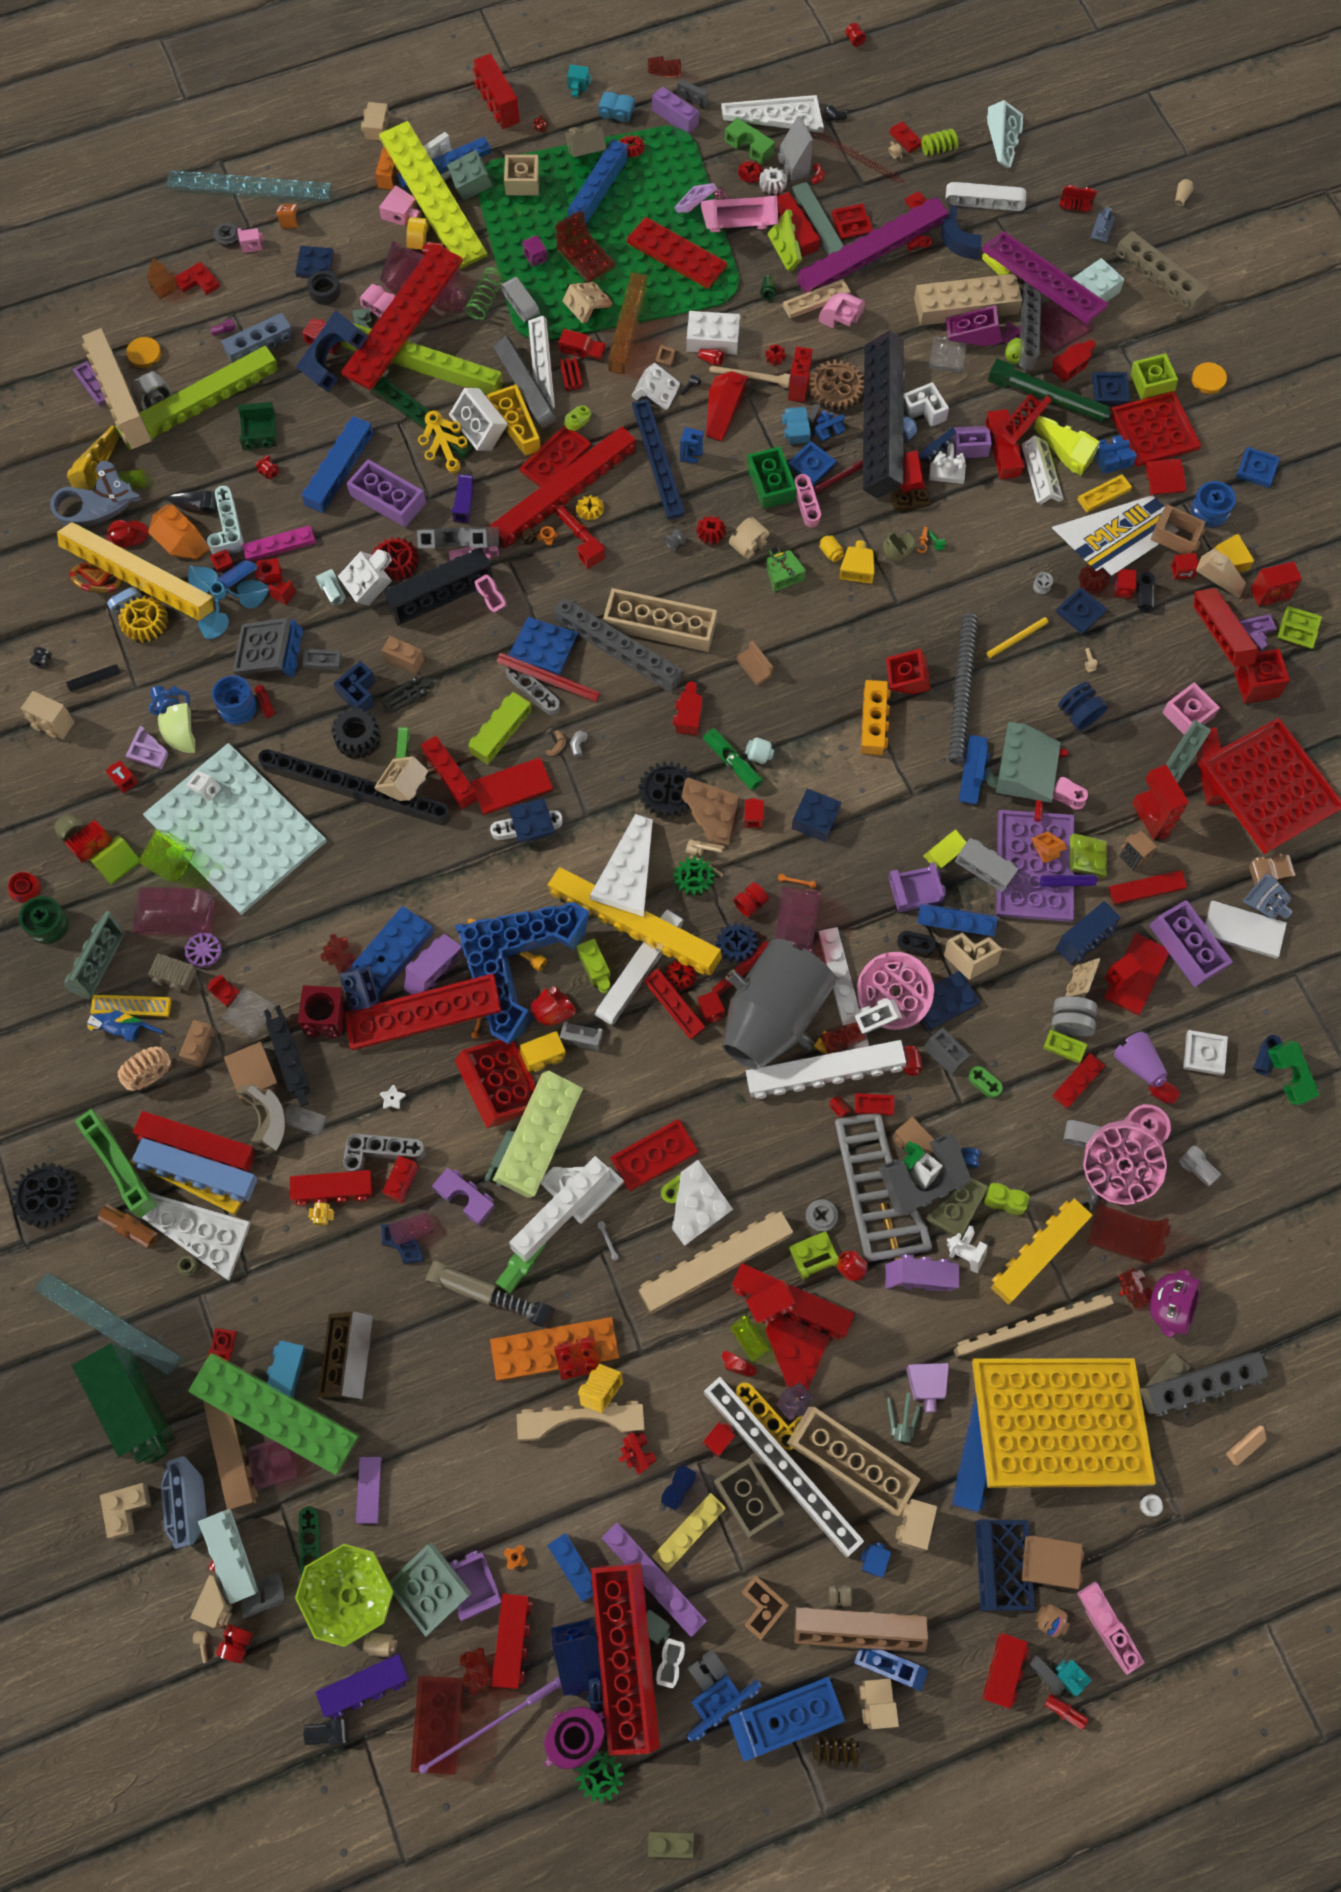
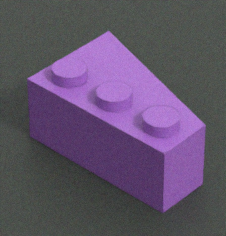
M443 934L439 939L436 938L427 950L424 949L414 962L411 961L405 969L404 991L413 995L427 991L430 987L434 989L437 985L435 983L437 978L442 974L446 975L460 958L462 946L446 934Z
M902 1255V1258L885 1264V1289H892L895 1286H905V1290H911L912 1287L924 1288V1290L952 1291L958 1289L959 1264L951 1263L950 1259L933 1261L931 1257L914 1259L913 1255Z

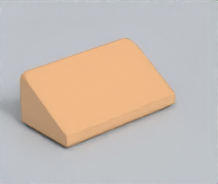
M1255 1427L1227 1452L1226 1455L1234 1465L1238 1466L1266 1441L1264 1427Z

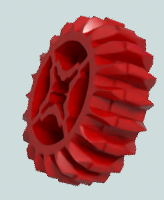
M391 536L390 540L387 541L384 538V543L378 542V547H374V552L371 555L379 549L388 552L391 556V562L384 569L391 579V583L394 579L398 582L402 578L406 580V576L412 577V572H416L417 566H419V554L411 541L408 542L406 538L401 540L399 536L397 539Z

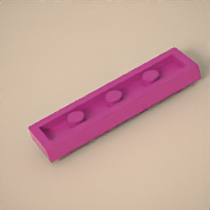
M309 525L242 544L246 560L251 562L316 544Z

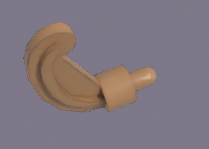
M555 730L558 742L552 751H546L548 756L557 755L565 747V737L558 730Z

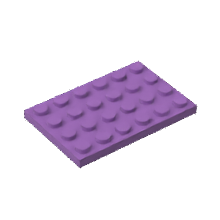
M999 810L997 853L1004 860L1014 863L1018 870L1003 893L996 889V916L1072 922L1074 919V886L1042 887L1040 886V877L1042 875H1074V871H1070V836L1074 834V815L1042 813V821L1035 822V812ZM1048 831L1064 841L1067 849L1060 852L1059 858L1044 863L1031 838Z

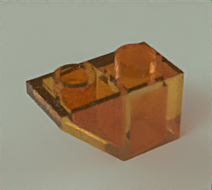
M153 258L147 280L151 290L161 300L177 290L175 286L176 280L171 273H167L162 262L159 263Z

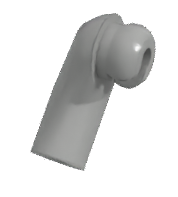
M581 730L575 732L570 741L575 758L583 755L580 744L587 739V733Z

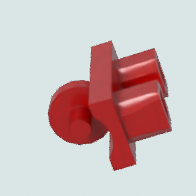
M633 1432L622 1439L625 1446L621 1448L623 1456L618 1460L620 1463L626 1461L628 1468L634 1466L637 1475L645 1472L649 1466L656 1462V1458L651 1451L643 1454L640 1448L647 1444V1438L644 1433L635 1435Z

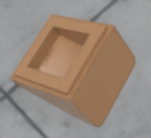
M660 344L655 361L672 366L678 350Z

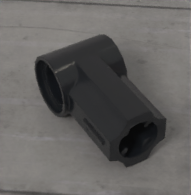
M1151 572L1141 573L1136 582L1137 608L1141 611H1147L1154 607L1155 576Z
M348 1719L329 1720L327 1723L304 1725L305 1745L349 1743Z

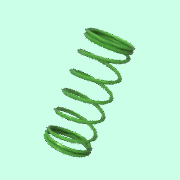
M486 268L482 279L478 282V287L474 290L475 293L472 294L471 300L468 301L465 307L467 314L473 319L483 320L486 316L485 312L489 311L487 305H492L491 298L496 297L494 291H499V285L504 282V276L499 270ZM492 270V271L497 272L498 274L493 273V272H486V271ZM487 273L497 275L502 281H493L487 276ZM484 280H488L489 282L496 284L498 286V290H493L489 288L484 283ZM483 281L485 286H480V282ZM480 287L490 289L495 296L490 297L486 295ZM477 288H479L482 293H476ZM477 294L488 297L491 303H484L477 297ZM476 295L478 300H472V297ZM473 301H479L483 303L484 305H486L487 310L484 311L483 308H481L477 304H474ZM469 306H474L482 311L484 317L481 318L474 315L470 311Z

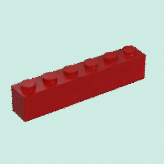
M1216 588L1195 591L1193 607L1232 666L1238 667L1255 664L1256 656L1259 653L1258 646L1251 640L1250 635L1244 630L1243 625L1240 624L1236 615L1233 614L1230 606L1226 604L1223 596L1219 594Z
M141 1111L132 1132L138 1141L144 1138L245 1172L249 1171L257 1152L253 1146L145 1111Z
M741 1263L731 1289L734 1290V1294L745 1298V1296L752 1297L781 1280ZM788 1284L797 1301L793 1304L795 1306L794 1309L786 1313L790 1315V1319L799 1323L804 1321L810 1324V1328L819 1332L822 1329L829 1333L828 1336L836 1340L846 1337L855 1313Z

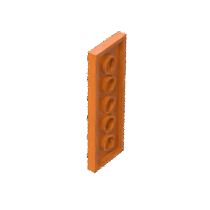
M612 1317L490 1339L496 1381L557 1371L559 1368L554 1346H558L557 1343L568 1342V1345H570V1340H572V1344H575L576 1339L580 1342V1339L587 1338L588 1336L595 1338L600 1363L619 1359Z

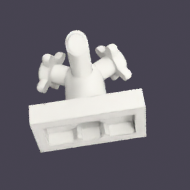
M950 443L947 446V457L946 454H942V451H939L935 460L931 462L929 480L964 484L965 458L963 453H960L954 459V444Z
M969 1225L962 1241L960 1240V1233L951 1239L947 1238V1246L950 1252L949 1257L953 1258L955 1255H958L969 1261L970 1270L978 1274L987 1256L988 1245L979 1242L977 1247L969 1244L975 1234L973 1226Z

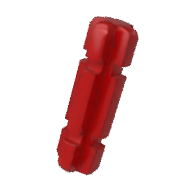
M257 685L254 691L258 695L257 699L264 716L272 718L275 715V711L265 687Z

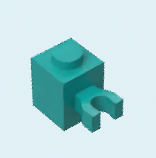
M570 64L567 74V87L572 90L571 97L578 98L579 91H587L588 85H591L592 75L589 74V67Z
M1062 1660L1055 1668L1057 1671L1055 1673L1056 1676L1065 1684V1689L1072 1696H1078L1092 1681L1073 1660Z

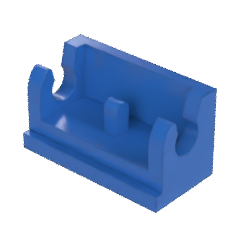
M688 427L684 428L680 440V462H698V459L692 458L691 455L702 456L704 431Z

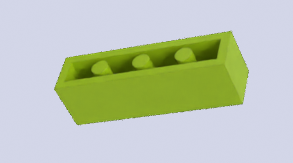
M514 692L506 696L500 708L492 713L491 719L484 723L477 736L472 737L469 741L470 754L488 765L531 713V703Z

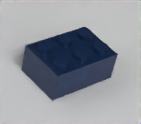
M1103 901L1063 934L1055 949L1070 965L1076 961L1080 963L1087 956L1086 953L1090 950L1094 951L1099 947L1100 942L1104 938L1107 940L1114 934V930L1119 926L1117 922L1120 916Z

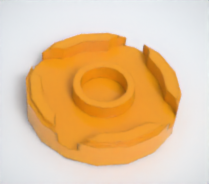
M139 337L128 345L126 355L133 366L149 368L160 360L161 349L154 339Z
M1201 363L1192 374L1193 386L1206 394L1218 393L1227 381L1225 370L1215 363Z

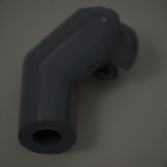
M826 105L824 111L831 120L847 119V111H838L833 105Z

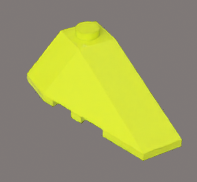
M1040 415L1037 417L1034 429L1048 442L1049 447L1065 466L1081 476L1093 462L1100 441L1086 432L1072 431L1070 426L1061 427L1056 421Z

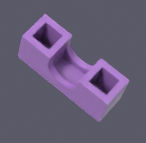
M447 1168L432 1185L433 1190L449 1203L455 1196L460 1194L469 1197V1203L463 1212L465 1216L481 1227L496 1209L493 1204L494 1200L486 1193L484 1195L477 1191L479 1188L471 1181L465 1182L462 1179L463 1175L456 1169L451 1171Z

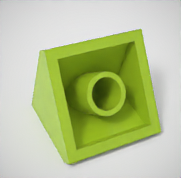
M119 835L114 837L106 847L99 850L89 859L111 885L141 862Z

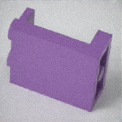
M934 862L930 863V866L927 868L903 873H899L898 870L890 871L888 879L898 913L917 909L920 903L936 905L943 902L944 896H946V889L944 885H941L940 869L936 868Z
M478 1551L467 1554L465 1556L466 1560L458 1563V1560H454L449 1563L472 1593L457 1608L461 1621H465L500 1605L502 1601L485 1555L482 1552L478 1554Z

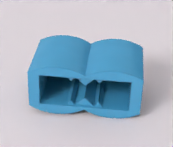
M604 92L598 106L599 116L604 119L630 122L635 108V100L628 95Z
M806 407L786 408L785 414H782V424L786 425L784 429L785 439H788L789 444L810 442V427Z

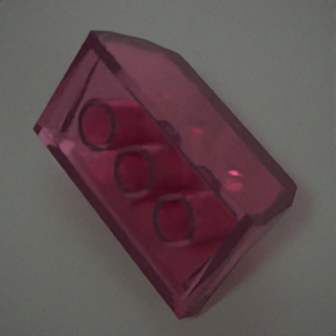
M141 887L137 891L133 932L135 934H211L214 898L199 888Z
M782 888L774 939L778 938L793 942V947L801 951L805 948L811 952L820 890Z

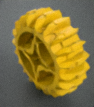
M144 595L142 599L137 596L135 601L130 599V604L124 603L125 609H120L121 614L118 616L121 630L129 639L132 638L135 642L140 640L143 643L145 639L150 642L151 638L157 639V634L163 635L162 630L167 629L168 613L165 606L158 599L154 600L152 596L147 598Z

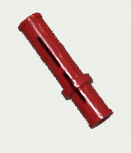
M559 505L555 509L554 513L574 532L576 538H580L584 543L593 538L587 531L586 526L581 525L563 505Z

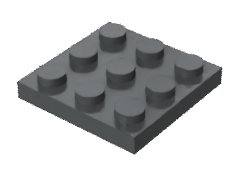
M287 618L242 624L232 672L235 675L282 670L291 621Z

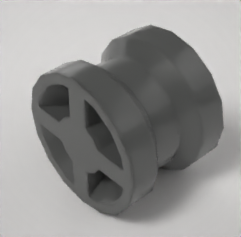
M674 529L671 535L664 537L666 545L672 551H676L679 545L686 543L684 535L678 529Z

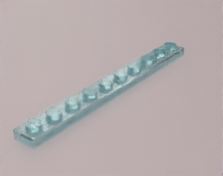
M170 170L167 180L168 188L322 201L330 200L332 190L331 183Z

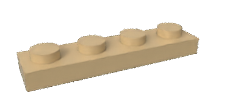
M842 279L784 301L783 308L791 319L825 306L834 294H850V290Z

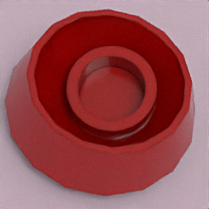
M28 872L15 873L8 882L7 892L9 897L20 903L27 902L38 896L41 891L39 878Z

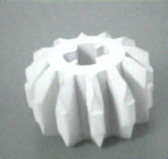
M772 167L769 170L765 169L760 175V188H762L763 193L768 192L769 195L774 194L776 196L777 193L782 194L787 186V176L778 167L776 169Z

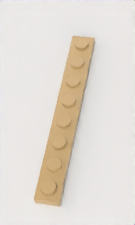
M1102 1294L1093 1297V1302L1085 1304L1084 1301L1073 1304L1072 1309L1066 1310L1063 1307L1053 1311L1054 1315L1047 1317L1046 1314L1036 1316L1033 1322L1028 1323L1027 1320L1016 1323L1015 1328L1008 1329V1326L996 1330L997 1334L989 1336V1333L977 1336L978 1340L970 1342L969 1339L957 1343L958 1347L954 1349L956 1358L1102 1310L1114 1304L1111 1296L1104 1298Z

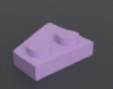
M715 184L693 186L674 207L677 213L690 212L697 204L717 189Z
M139 726L126 754L127 760L162 770L168 757L167 750L150 736L142 726Z

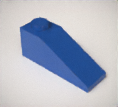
M859 1648L854 1662L859 1666L884 1677L891 1678V1680L919 1692L922 1691L928 1670L922 1666L880 1649Z

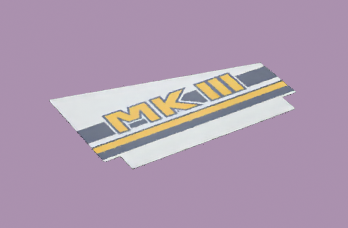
M1152 495L1053 526L1052 529L1095 571L1103 567L1110 575H1113L1159 544L1150 540L1165 506ZM1168 522L1164 528L1173 534L1179 531L1173 524Z

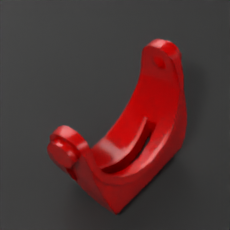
M723 1351L721 1357L725 1362L724 1369L751 1377L756 1375L757 1369L734 1353Z

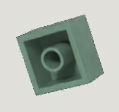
M477 150L447 165L455 187L464 201L493 186L484 162Z

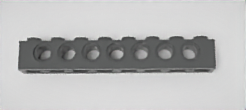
M563 598L553 610L556 623L568 630L578 632L579 637L668 692L673 693L681 683L682 669L566 598Z

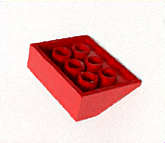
M496 1040L463 1049L454 1061L486 1128L504 1124L523 1115L536 1084L530 1072H528L515 1041L507 1044L502 1040Z

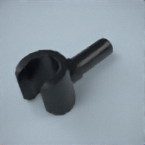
M692 374L688 384L680 393L684 395L692 385L698 387L701 383V377Z

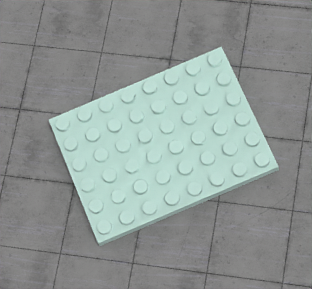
M229 743L143 813L144 817L241 915L327 842L326 838ZM197 771L211 776L221 787L211 801L206 800L202 794L190 790L186 786Z

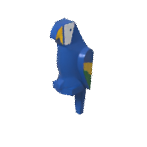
M118 1010L110 1013L90 1015L87 1022V1028L91 1033H94V1030L104 1029L113 1035L124 1036L127 1042H135L141 1028L163 1034L162 1030Z

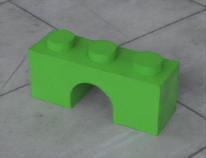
M736 118L725 129L724 141L736 149L743 144H749V158L757 161V163L763 165L774 154L775 142L739 118Z

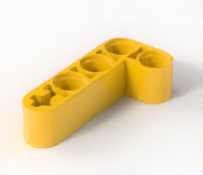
M746 1382L739 1384L736 1388V1396L786 1452L792 1451L793 1447H786L782 1444V1437H791L803 1416L798 1417L788 1426L752 1385ZM741 1389L744 1391L749 1390L748 1396L751 1400L753 1397H756L750 1406L747 1405L750 1400L746 1396H740ZM761 1404L764 1407V1413L760 1415L754 1413L753 1406ZM768 1421H777L779 1428L775 1431L770 1430L767 1426Z

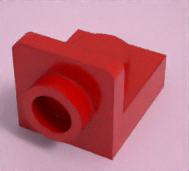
M222 974L212 978L207 987L210 993L227 1008L241 995L240 991L231 985Z

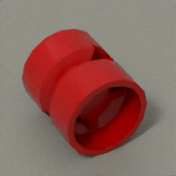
M756 882L748 885L745 888V893L740 892L733 898L737 909L746 917H750L757 911V907H762L769 901L767 893Z
M227 1624L223 1634L225 1640L219 1643L215 1655L242 1664L246 1654L244 1648L250 1644L254 1633L241 1627Z

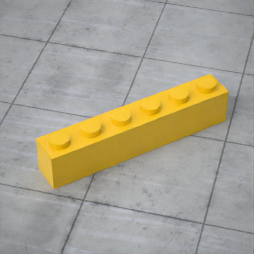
M1075 1198L1070 1203L1066 1200L1059 1208L1061 1213L1057 1217L1053 1214L1046 1222L1048 1227L1044 1231L1039 1229L1032 1237L1034 1242L1031 1245L1026 1243L1019 1250V1253H1021L1019 1258L1016 1260L1013 1257L1005 1265L1008 1269L1003 1274L999 1272L992 1279L994 1284L991 1286V1289L1008 1305L1092 1216Z

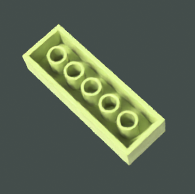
M551 1071L541 1074L493 1181L527 1198L535 1196L581 1095L582 1087Z

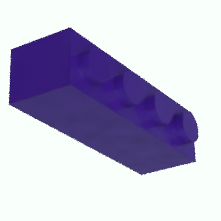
M397 1654L316 1691V1695L324 1718L331 1716L333 1720L344 1715L343 1710L349 1707L355 1710L364 1706V1701L371 1697L375 1701L386 1696L384 1691L393 1688V1691H397L406 1687L405 1682L410 1680L402 1655Z

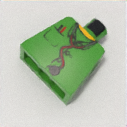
M774 547L769 551L771 557L767 559L766 568L774 592L805 580L806 570L791 551L788 550L781 553L778 547Z

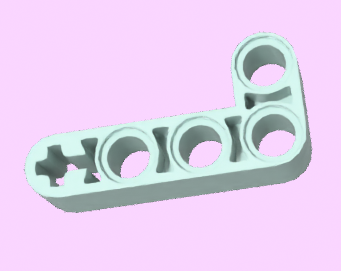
M220 486L215 490V498L223 531L211 534L207 539V543L212 554L224 549L227 550L228 554H233L243 550L242 544H244L231 491L227 486Z

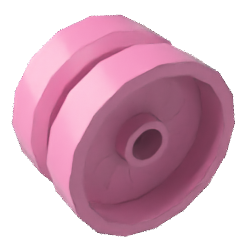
M1143 1104L1138 1106L1124 1119L1144 1125L1156 1134L1162 1144L1168 1139L1171 1131L1170 1120L1167 1114L1161 1108L1154 1105Z

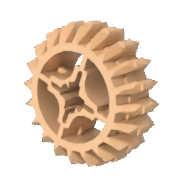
M156 1046L153 1048L149 1047L147 1050L143 1049L141 1052L136 1053V1055L130 1056V1059L121 1065L118 1071L119 1081L127 1090L135 1091L143 1087L146 1088L160 1077H163L164 1073L168 1072L171 1067L170 1057L162 1047Z

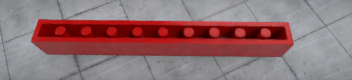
M621 426L489 525L490 527H498L499 544L504 549L509 545H513L526 529L539 525L547 516L554 514L555 509L559 505L567 504L572 497L580 494L585 487L592 485L597 478L605 475L613 466L620 464L622 459L633 454L636 450V439Z

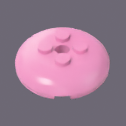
M903 952L884 953L872 959L862 970L857 983L858 1002L861 1009L867 1006L873 1008L878 1005V1001L885 998L896 1001L903 1018L882 1026V1028L900 1030L917 1024L926 1016L934 999V983L929 970L919 959ZM896 985L901 990L898 996H895L892 992L893 987Z

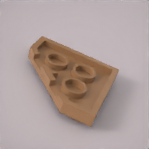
M687 778L682 792L684 802L688 803L696 822L702 826L707 840L711 843L727 847L730 841L739 795Z

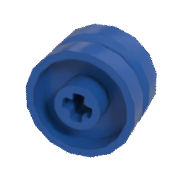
M1211 481L1203 484L1192 503V516L1206 521L1205 527L1214 528L1223 525L1235 506V493L1230 486L1223 482Z

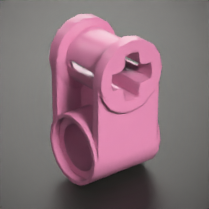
M1060 777L1054 786L1053 799L1064 803L1074 810L1084 808L1088 797L1087 790L1065 777Z

